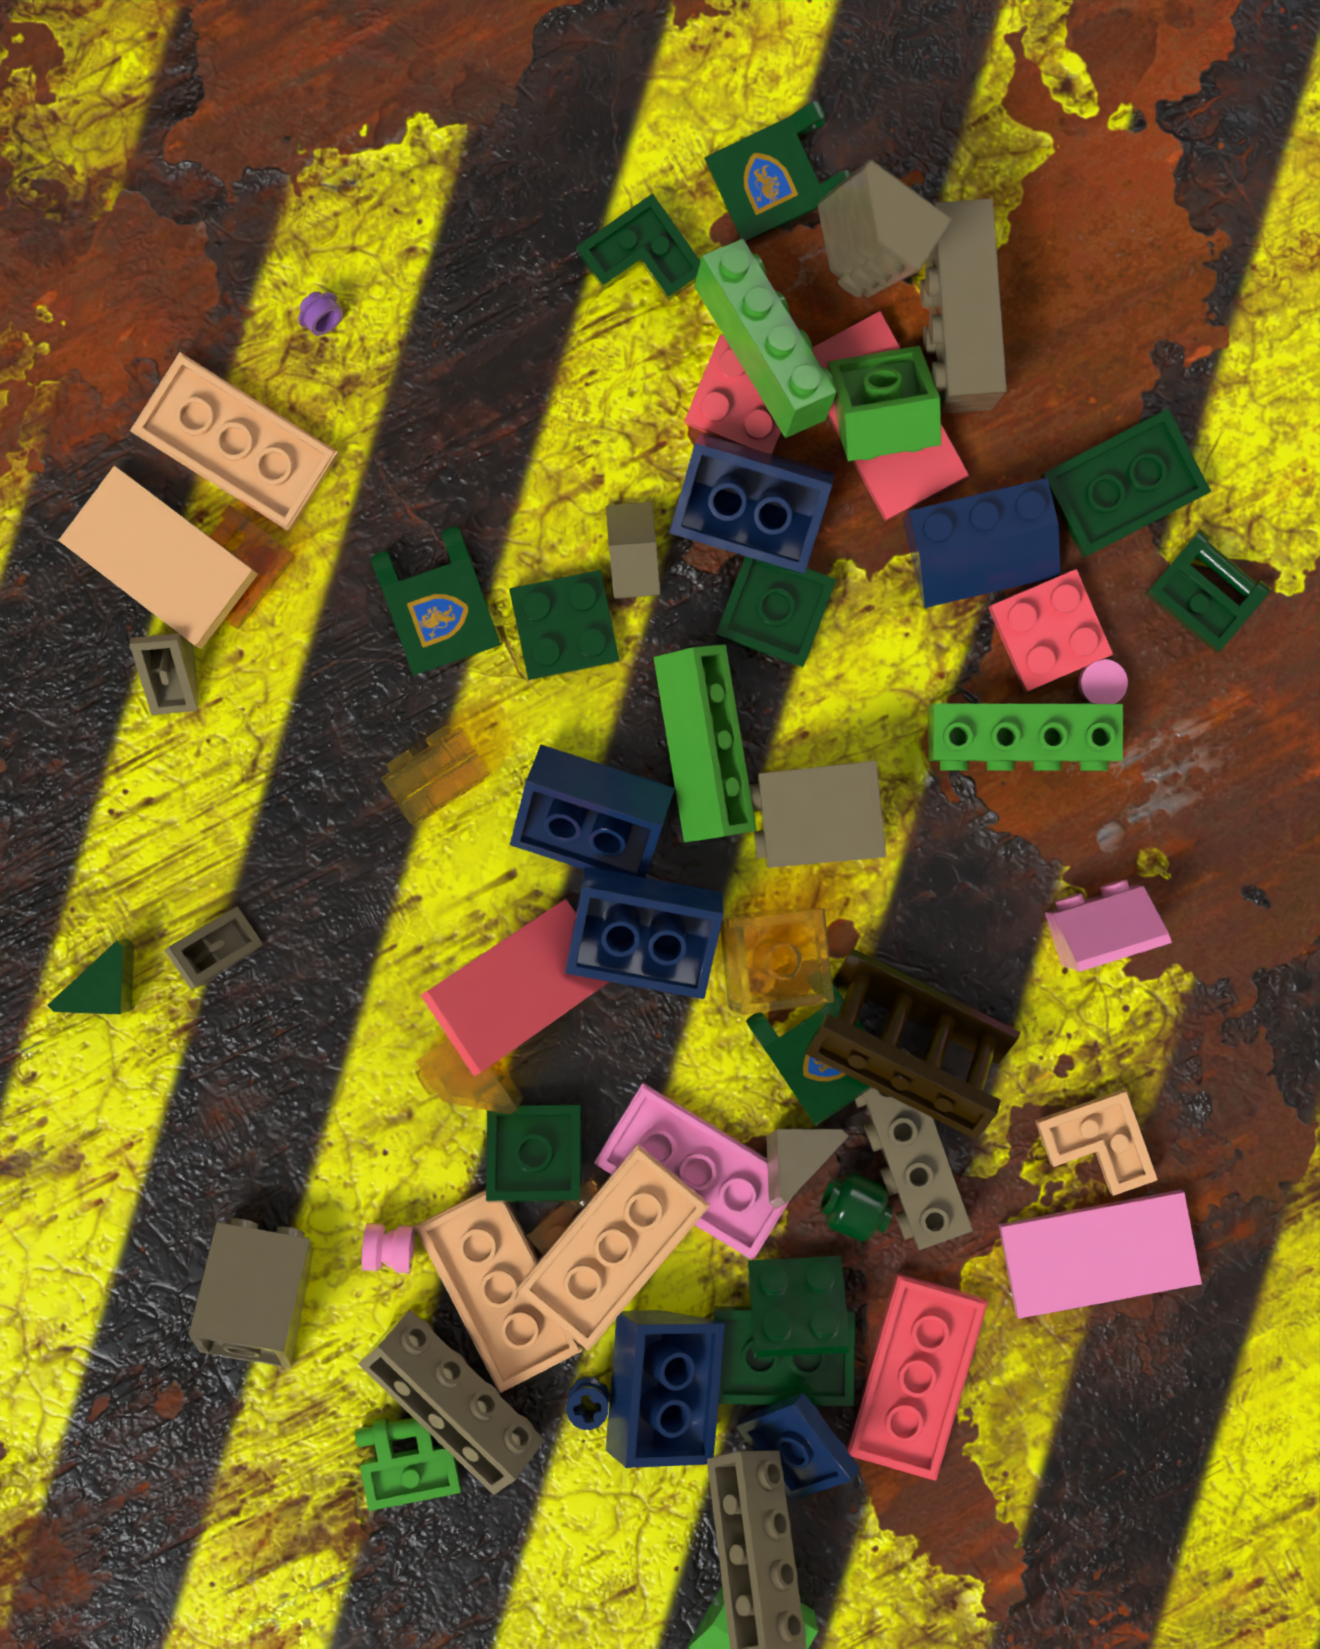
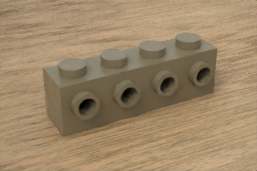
M871 1088L855 1099L858 1108L866 1105L871 1119V1123L864 1125L873 1152L881 1149L887 1167L879 1170L889 1196L897 1193L903 1211L895 1213L904 1240L913 1238L918 1249L922 1250L973 1232L933 1118L874 1088Z
M410 1309L385 1331L358 1363L365 1372L493 1495L518 1478L545 1440L533 1428V1425L527 1418L519 1415L505 1402L494 1386L478 1376L466 1364L465 1359L458 1352L451 1350L433 1332L431 1326L425 1320L417 1317Z
M738 1451L707 1459L730 1649H807L780 1451Z

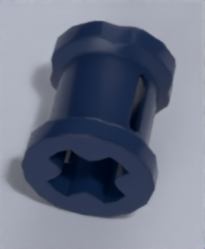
M584 1376L575 1381V1384L568 1392L566 1407L567 1416L574 1426L582 1430H592L605 1422L609 1406V1391L606 1384L600 1382L594 1376ZM590 1395L591 1401L595 1403L593 1410H586L585 1404L581 1403L582 1396Z

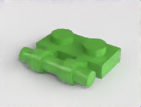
M388 1418L372 1421V1426L355 1429L357 1447L375 1445L377 1457L364 1459L360 1463L369 1511L461 1493L462 1482L457 1459L441 1444L435 1445L434 1437L414 1418L389 1422ZM416 1436L418 1449L394 1453L392 1441Z

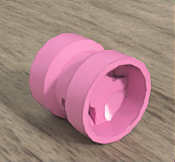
M367 1223L362 1246V1270L377 1272L386 1263V1267L392 1268L396 1273L410 1274L415 1246L414 1226L400 1225L395 1230L390 1229L389 1234H386V1229L382 1224Z

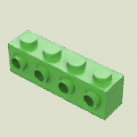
M744 239L702 255L694 287L784 437L787 438L825 421L837 393L835 381L829 370L822 368L812 353L811 341L806 332L802 329L798 330L789 315L788 304L784 296L779 291L775 292L766 277V270L761 258L757 254L751 253Z
M726 645L692 647L653 657L684 843L757 831Z
M931 704L928 706V762H940V771H968V762H987V771H1015V762H1033V771H1062V762H1080V771H1109V762L1123 761V704Z

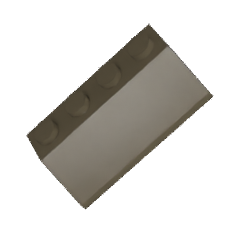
M869 160L824 195L818 203L830 272L840 278L838 284L845 291L859 298L862 295L869 298L919 271L952 220L872 160Z

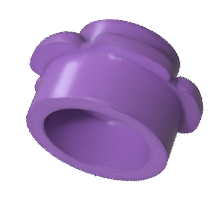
M317 291L309 294L300 304L299 324L302 327L306 326L307 329H310L317 336L332 331L340 323L343 316L342 309L336 303L337 296L332 292L322 294Z

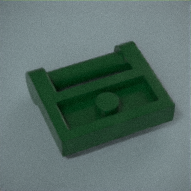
M1199 528L1186 541L1178 554L1147 589L1145 594L1217 653L1225 647L1266 598L1272 588L1261 579L1257 582L1210 544L1208 541L1211 537ZM1195 557L1199 558L1243 595L1239 604H1236L1190 565Z

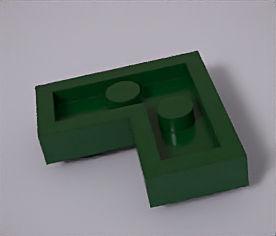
M653 193L576 247L578 255L603 290L642 264L668 301L695 283L700 265L699 258Z

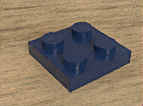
M804 1393L749 1413L736 1425V1428L754 1451H780L785 1493L791 1501L850 1482L860 1470V1467L849 1454L845 1445L837 1438L819 1414L818 1409Z

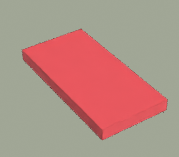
M881 311L812 347V353L820 366L828 369L827 361L901 348ZM833 401L828 417L840 437ZM942 424L940 446L924 448L917 452L905 451L882 455L871 460L859 459L852 461L885 522L969 476Z
M564 899L421 994V997L473 1076L486 1070L609 983V981L565 973L575 918V911L567 899Z
M896 1273L846 1446L852 1457L934 1481L937 1480L988 1304L986 1298Z

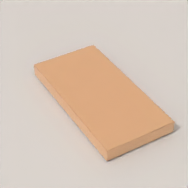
M179 352L130 430L133 434L290 533L340 455L333 448Z
M113 466L58 540L201 650L258 575L241 560L115 466Z
M637 1143L517 1286L516 1291L589 1351L710 1207V1204Z
M486 1189L416 1224L415 1229L499 1393L583 1351L582 1345L516 1291L517 1286L539 1260L509 1202L488 1203L486 1201Z

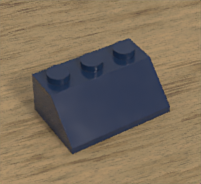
M700 433L694 444L669 533L805 574L835 473Z
M1048 478L910 510L903 517L924 609L1061 576L1059 524Z
M541 744L525 783L510 845L584 869L586 866L645 878L675 788Z
M585 866L565 973L704 999L724 915L723 892Z
M662 1310L622 1311L618 1315L615 1328L605 1451L625 1468L708 1465L707 1459L714 1457L725 1323Z

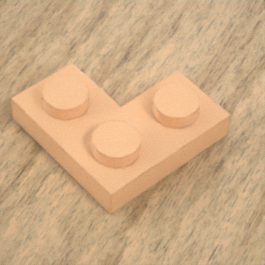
M1123 1089L1035 1120L1049 1162L1053 1167L1096 1152L1107 1187L1113 1196L1158 1180L1128 1094Z

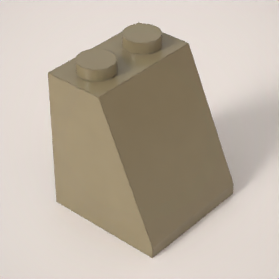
M877 761L757 774V784H749L753 812H760L762 830L754 831L756 858H765L767 868L886 857Z
M231 1219L230 1224L217 1222L189 1331L190 1338L200 1353L292 1369L313 1254L310 1238H304V1232L290 1227H277L276 1232L259 1230L257 1223L244 1219Z

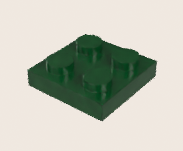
M745 556L715 636L803 668L837 579L806 568L805 574Z
M601 570L509 588L529 681L620 663Z
M581 1105L487 1106L486 1201L488 1203L582 1201Z
M841 1256L748 1260L747 1271L754 1357L849 1353L851 1345Z

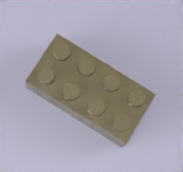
M993 199L934 203V207L952 219L925 260V279L920 280L921 307L929 308V326L923 327V347L925 355L932 354L933 366L931 376L940 396V414L992 410L1007 392Z

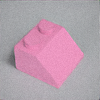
M1127 879L1101 886L1100 891L1102 895L1084 900L1082 893L1056 900L1057 909L1045 912L1061 965L1079 972L1172 943L1170 935L1144 886H1129Z

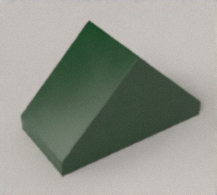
M128 938L115 941L47 1006L53 1012L123 1014L132 1011L134 944Z

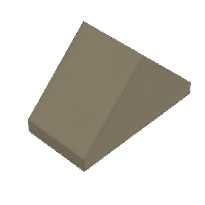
M652 502L606 506L614 599L660 595Z
M180 634L130 638L129 645L151 715L198 711L199 704L193 644Z
M237 906L170 945L164 951L192 990L206 985L264 944Z
M776 1129L767 1135L769 1203L775 1209L785 1205L849 1136L842 1129Z

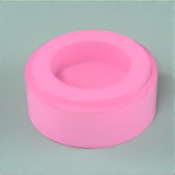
M1106 659L1095 661L1084 667L1078 679L1079 692L1089 704H1115L1123 698L1128 687V679L1124 669L1118 663Z

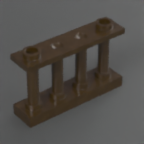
M852 948L832 981L848 989L838 1017L829 1013L826 1015L812 1036L805 1054L977 1140L997 1115L1001 1103L1000 1099L983 1091L991 1062L999 1065L1019 1039L1020 1032ZM865 998L890 1010L880 1039L855 1027ZM907 1019L932 1031L923 1061L898 1048ZM949 1040L974 1052L965 1082L940 1070Z

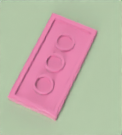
M642 1082L596 1157L594 1164L612 1174L638 1143L709 1202L710 1207L694 1225L751 1260H754L789 1203L788 1201L777 1209L769 1203L767 1157Z
M1182 1190L998 1224L1015 1314L1018 1319L1202 1284L1185 1192Z

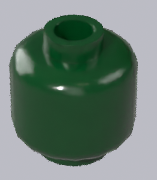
M848 1172L839 1179L832 1178L820 1203V1212L825 1214V1222L828 1228L858 1241L865 1242L872 1238L877 1231L881 1233L886 1231L893 1215V1207L887 1205L888 1193L885 1186L858 1174Z

